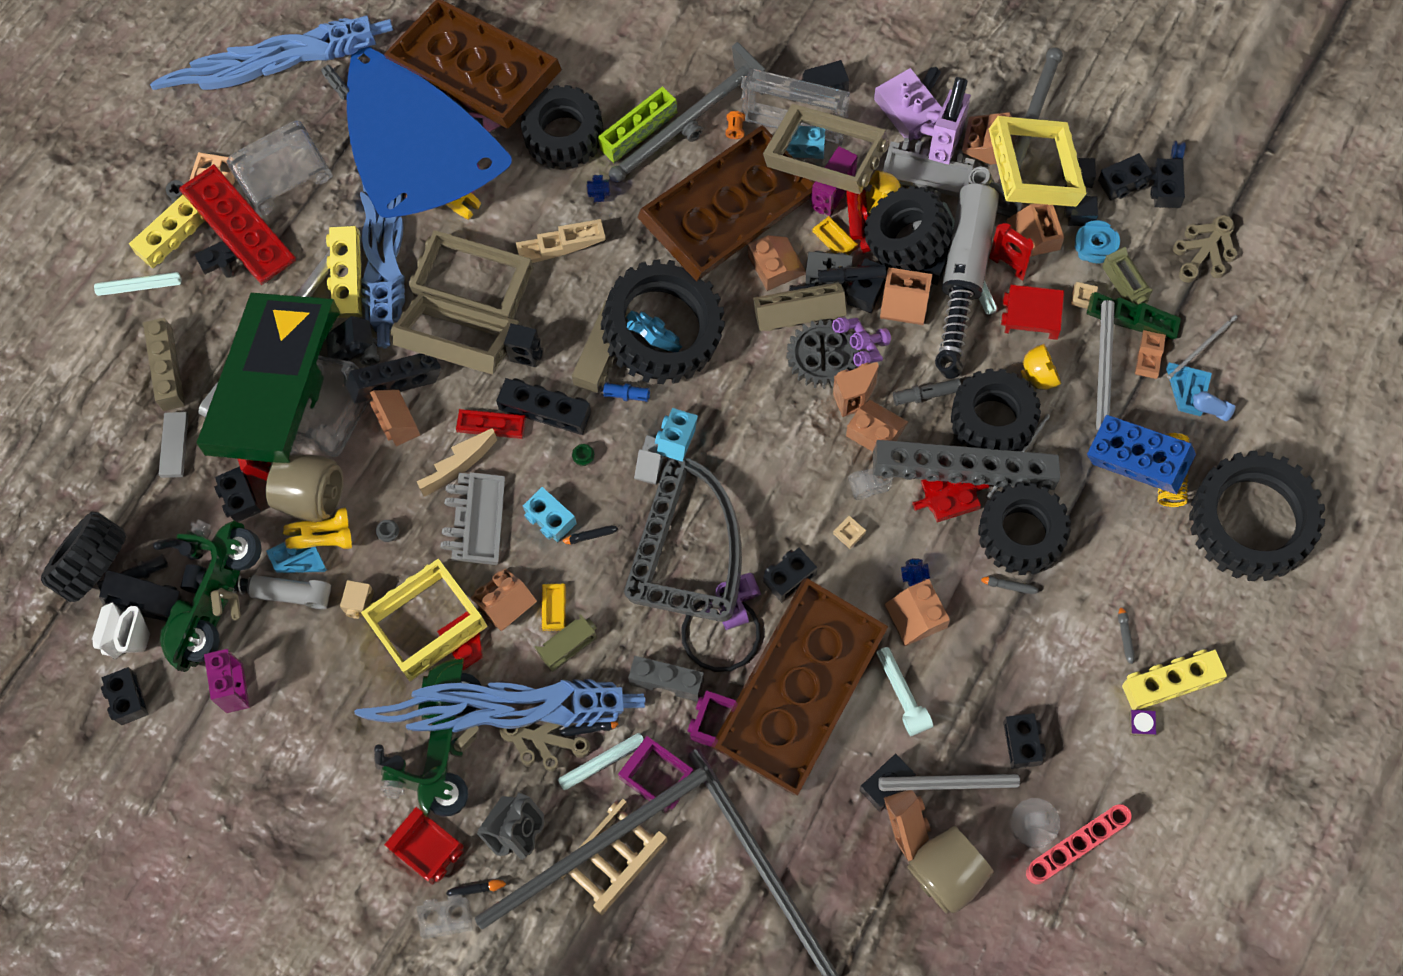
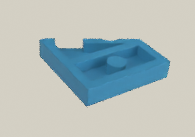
M285 542L266 551L277 573L327 571L317 547L298 550L286 548Z

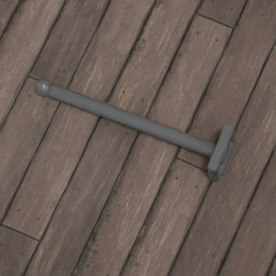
M736 42L732 46L734 67L737 71L621 162L619 166H613L609 170L610 180L615 183L622 182L626 174L630 173L679 134L689 122L699 118L745 80L763 95L767 92L765 68L740 43Z
M1057 47L1050 48L1046 53V62L1028 108L1026 119H1039L1058 63L1063 59V53ZM1019 135L1016 141L1014 152L1019 171L1031 141V136ZM991 181L989 186L999 193L996 214L1010 218L1023 209L1024 203L1008 202L1005 200L1002 183L998 184Z

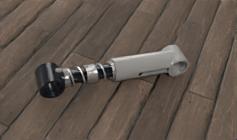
M193 564L186 565L180 588L187 592L197 593L207 568ZM253 575L252 578L249 577L248 579L239 576L232 593L238 591L241 594L248 593L250 598L303 604L314 609H327L332 586L327 582L318 580L304 582Z

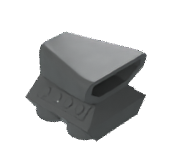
M518 792L516 797L501 796L479 827L477 834L496 855H508L511 849L522 860L534 850V838L543 829L544 814L529 796Z

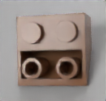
M1010 112L969 117L962 152L990 165L997 164L989 128L997 116L1012 117ZM1010 135L1014 148L1016 135Z
M1030 204L1006 220V223L1011 225L1010 228L1033 241L1034 246L1031 256L1061 250L1064 235L1053 205ZM1014 245L1015 251L1022 253L1021 250L1016 245Z
M888 267L880 318L924 325L932 274Z
M878 362L872 364L864 363L857 369L851 371L843 370L834 376L833 396L842 417L856 413L869 400L877 382Z
M374 390L370 392L373 398L370 401L371 407L388 441L393 439L397 447L420 436L419 430L399 390Z
M506 568L503 571L497 572L491 581L485 586L479 587L474 595L470 597L474 604L500 631H503L537 602L524 583Z

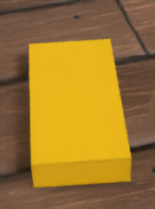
M830 216L813 228V233L834 254L845 253L849 255L858 248V244Z
M542 584V631H561L566 627V585Z

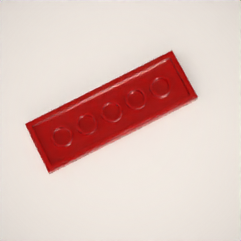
M215 164L179 187L180 192L261 285L296 261V257Z

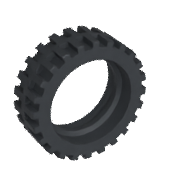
M660 259L653 260L652 265L648 266L644 261L639 263L637 270H634L632 267L627 269L624 277L619 276L614 287L611 288L602 312L601 330H604L602 339L604 344H610L607 351L610 357L616 355L618 358L616 364L620 368L625 365L630 369L629 375L633 377L636 373L644 376L642 381L648 383L650 378L657 379V384H664L666 379H671L672 384L679 383L682 376H685L686 379L693 377L696 370L700 372L706 363L710 361L721 340V333L725 326V321L721 320L725 313L724 307H718L721 298L718 293H712L713 284L710 281L705 283L702 279L696 282L683 267L675 266V261L669 260L667 264H661ZM648 292H663L684 301L693 310L699 322V333L693 345L681 352L663 353L641 344L627 328L625 320L627 307L633 298Z
M1256 450L1250 451L1246 457H1243L1240 452L1234 454L1230 461L1225 458L1220 461L1216 468L1213 467L1209 471L1192 499L1191 506L1193 508L1189 513V520L1194 521L1190 528L1191 534H1197L1199 538L1195 543L1198 549L1204 548L1206 550L1205 558L1209 562L1214 559L1219 563L1217 569L1222 572L1225 568L1233 571L1232 577L1239 578L1243 574L1248 576V581H1255L1259 576H1263L1264 581L1271 580L1277 574L1279 577H1282L1290 569L1294 570L1315 548L1314 546L1322 536L1319 532L1325 526V519L1321 518V515L1325 512V504L1318 503V499L1322 494L1319 489L1314 490L1312 488L1313 478L1310 475L1305 478L1300 473L1303 468L1298 464L1295 468L1287 463L1289 459L1284 456L1279 460L1273 458L1274 453L1267 451L1264 456H1258ZM1239 482H1256L1277 491L1285 498L1294 513L1296 527L1291 539L1284 546L1274 551L1253 550L1236 542L1227 534L1218 518L1217 506L1223 492L1231 485Z

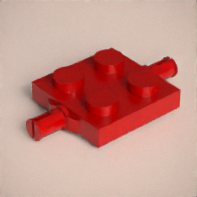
M922 479L921 485L925 498L913 501L912 505L915 511L928 507L938 523L979 510L981 504L977 497V491L989 488V485H973L972 483L962 482L950 483L949 481L938 480L931 482Z

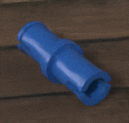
M606 382L604 385V397L622 398L623 401H629L630 399L648 402L650 398V388L634 387L628 383L618 385Z

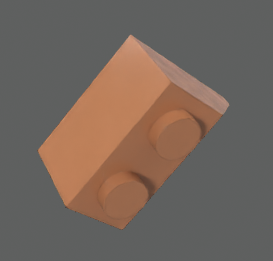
M767 235L748 244V257L767 291L806 274L805 268L787 237Z
M869 400L858 409L847 425L846 437L873 452L877 440L897 441L907 426L908 421Z
M929 579L905 589L885 604L905 646L946 629L950 621Z
M906 790L885 797L884 800L895 840L906 859L911 861L914 859L916 852L929 840L927 833L931 832L927 818H923L922 815L925 807L921 796H916L913 790Z

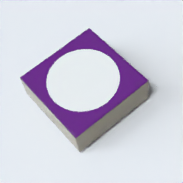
M1131 710L1130 735L1155 736L1156 711Z

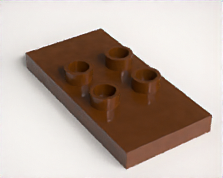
M435 0L384 53L387 59L424 78L449 98L507 129L562 71L557 58L443 0Z
M763 125L642 207L637 216L696 282L812 198V187L815 181L767 167L763 153L773 135ZM785 150L783 156L793 158L792 155L787 150Z
M803 579L711 747L792 795L798 796L888 626L810 579Z

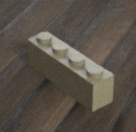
M839 282L753 298L756 322L760 331H772L780 327H794L797 324L811 323V321L816 323L820 319H837L847 315L845 292Z
M606 300L572 374L575 386L595 393H599L601 387H604L608 380V370L614 367L617 359L616 355L610 357L607 352L610 344H604L602 339L604 330H601V321ZM627 308L626 310V324L629 322V320L626 317L630 313V308Z
M165 317L143 322L155 401L163 411L184 407L185 402L173 329Z

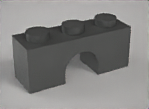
M634 656L628 677L631 686L652 691L654 688H662L675 693L676 697L697 702L705 680L704 672Z

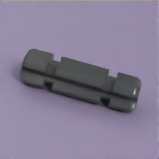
M326 65L321 70L324 77L328 79V82L338 93L339 97L342 100H346L347 93L349 92L348 87L344 85L338 74L334 72L332 66Z

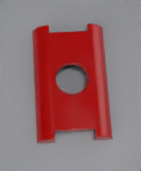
M862 190L861 194L847 191L850 237L853 240L860 239L861 250L863 253H867L870 251V248L866 243V236L864 235L865 223L868 217L866 190Z
M1000 224L996 228L989 258L996 263L1002 260L1017 270L1015 276L1023 281L1032 254L1033 241L1010 228V224ZM1009 243L1016 245L1022 253L1015 251Z

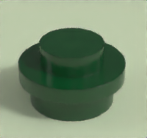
M580 444L572 451L573 461L579 466H587L594 460V450L587 444Z

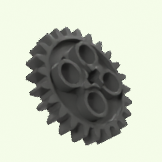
M820 319L819 325H815L811 321L809 328L803 324L802 331L796 329L795 336L790 337L791 343L787 344L789 352H787L786 358L790 359L788 360V367H793L792 374L799 373L798 381L803 378L806 379V386L810 382H814V388H817L819 383L822 384L823 389L826 388L827 383L834 387V376L843 370L851 371L856 367L853 357L859 350L852 348L850 345V337L853 334L846 335L847 332L836 333L831 326V320L828 321L827 325L823 324L822 319ZM820 337L824 338L826 371L821 370ZM833 341L838 343V345L832 346L828 343ZM809 342H813V343H815L816 345L810 347V346H807L806 344L809 343ZM835 361L838 362L839 365L832 366L829 363ZM810 362H814L817 364V366L810 367L807 364Z

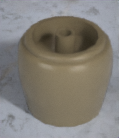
M290 455V463L273 462L266 484V499L271 508L294 518L311 522H321L329 519L335 513L343 490L342 469L335 460L319 455Z
M956 826L928 840L916 852L914 859L908 861L909 864L907 865V869L920 882L921 889L929 898L932 897L946 914L949 912L957 913L966 907L994 874L991 866Z

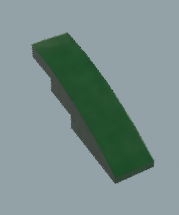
M1097 292L1092 293L1090 296L1087 315L1101 320L1102 302L1105 300L1114 301L1115 325L1139 332L1145 330L1166 335L1165 338H1177L1181 318L1145 303L1137 305L1120 297L1114 300Z

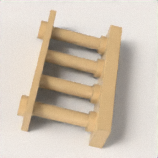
M624 799L619 803L616 801L607 811L609 815L581 846L607 830L617 818L621 821L628 816L625 812L628 804ZM641 825L631 830L644 841L643 845L645 847L640 853H634L619 839L610 844L628 860V866L623 872L615 870L598 853L589 858L611 878L610 882L612 885L606 891L604 889L600 890L577 868L567 873L594 897L596 903L593 907L601 915L608 910L668 842L667 837L660 831L656 835L653 833L649 834Z

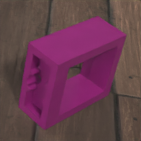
M838 146L824 168L855 177L858 155ZM815 181L812 187V208L820 214L831 216L847 191Z
M228 649L204 654L211 700L226 713L250 708L243 663ZM240 683L241 686L237 688L236 684Z
M706 691L704 697L700 696L698 699L696 710L699 712L696 719H691L688 732L691 733L692 741L711 747L716 737L699 732L710 701L732 709L736 700Z
M646 736L618 773V777L633 790L651 801L656 796L632 778L652 751L684 774L679 781L693 773L694 770ZM680 798L672 804H670L669 806H667L666 808H664L662 811L666 813L669 808L673 810L675 806L678 804Z

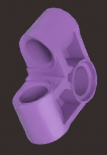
M753 573L741 575L734 613L728 621L722 622L726 630L749 622L742 602L761 595ZM726 582L717 586L716 597H720V594L725 592ZM724 605L722 609H719L720 614L722 611L727 610Z

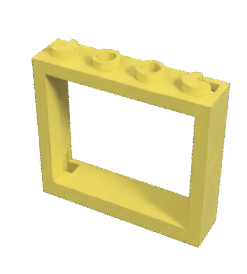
M997 116L989 128V134L1005 200L1008 202L1076 207L1085 197L1086 187L1082 179L1081 168L1077 160V152L1073 145L1068 122ZM1010 135L1055 139L1067 187L1023 184Z
M439 559L430 565L427 564L420 572L408 577L404 583L388 591L384 597L371 603V606L361 612L409 681H412L488 627L480 613ZM443 578L470 615L404 661L377 623Z

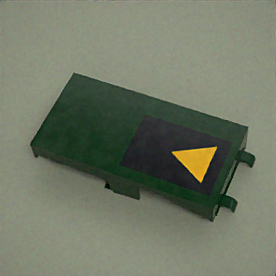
M250 293L196 442L205 456L290 463L289 456L308 399L310 398L312 401L311 409L314 408L315 403L319 399L324 376L316 363L324 340L337 317L341 314L334 299Z

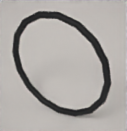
M704 600L697 602L694 605V609L697 610L706 602ZM744 601L742 604L751 614L756 625V641L752 651L743 661L730 667H713L702 663L692 654L686 642V627L691 616L686 615L681 627L682 644L688 657L697 665L714 672L732 671L745 665L755 655L761 640L760 622L754 610Z

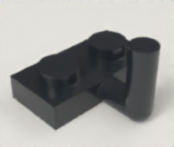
M220 241L194 254L205 275L220 268L225 277L230 278L233 276L229 263L238 258L224 241Z

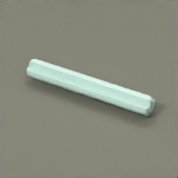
M178 272L100 282L94 284V290L98 296L174 286L181 284V276Z
M637 733L561 776L558 779L560 786L563 790H567L632 753L644 740L643 736Z

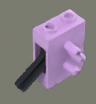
M931 67L922 82L913 70L909 68L875 88L874 100L904 138H909V141L918 139L923 135L920 129L924 123L935 125L936 121L926 118L928 111L940 113L942 107L931 94L934 85L941 75V71L937 67Z
M963 77L955 78L952 90L950 89L940 113L928 111L926 118L936 121L935 125L924 123L921 126L920 132L922 134L933 136L928 158L930 160L949 165L964 130L971 95L965 93L968 80Z

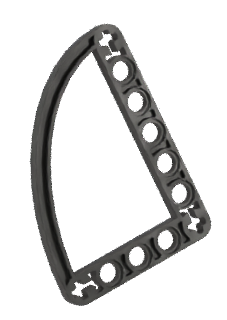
M685 457L683 462L669 458L665 464L624 589L625 596L631 603L719 622L728 621L734 613L742 569V542L734 507L720 482L704 466ZM679 463L681 465V468H677L676 471H674L673 466L676 467ZM687 472L699 477L712 489L724 513L729 539V564L723 598L652 584ZM667 484H676L672 492H665ZM661 504H669V508L666 512H658V508ZM661 524L662 530L659 533H651L654 525ZM648 545H654L655 551L650 555H646L644 553L645 548ZM648 566L647 574L644 576L637 574L640 567ZM638 588L640 590V593H636L635 596H633L632 591H636ZM657 591L662 592L661 600L653 602L651 599L652 595ZM677 596L684 597V602L680 606L673 605V600ZM699 600H704L706 602L705 608L696 611L694 609L695 603ZM712 605L714 606V608L722 609L724 605V607L727 610L722 611L721 614H719V612L716 609H712Z

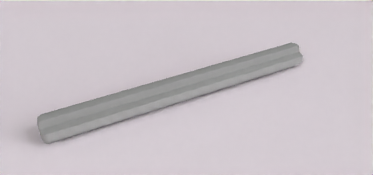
M1105 300L1101 304L1097 430H1099L1105 416H1110L1115 304L1114 301Z
M1018 774L880 777L878 783L879 790L1018 788L1020 786V777Z

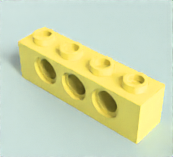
M182 195L135 237L129 245L135 254L153 269L157 264L162 263L170 252L177 249L182 241L189 235H192L205 219Z
M356 226L329 227L326 243L327 247H330V256H327V267L330 269L331 277H328L327 285L328 290H331V299H334L341 313L337 318L362 317L360 231ZM343 246H347V253L345 255H339V249ZM342 268H348V274L344 277H340V270ZM348 289L349 295L344 299H340V292Z
M1207 649L1200 650L1194 653L1192 658L1185 659V657H1180L1171 661V665L1163 667L1162 664L1151 667L1149 669L1150 672L1144 674L1135 672L1128 675L1122 687L1132 710H1140L1222 682L1227 677V674L1216 650L1207 652ZM1190 667L1198 668L1200 670L1201 675H1194L1191 672ZM1168 674L1175 675L1178 678L1179 682H1171L1168 678ZM1146 682L1154 683L1156 690H1149L1146 687Z

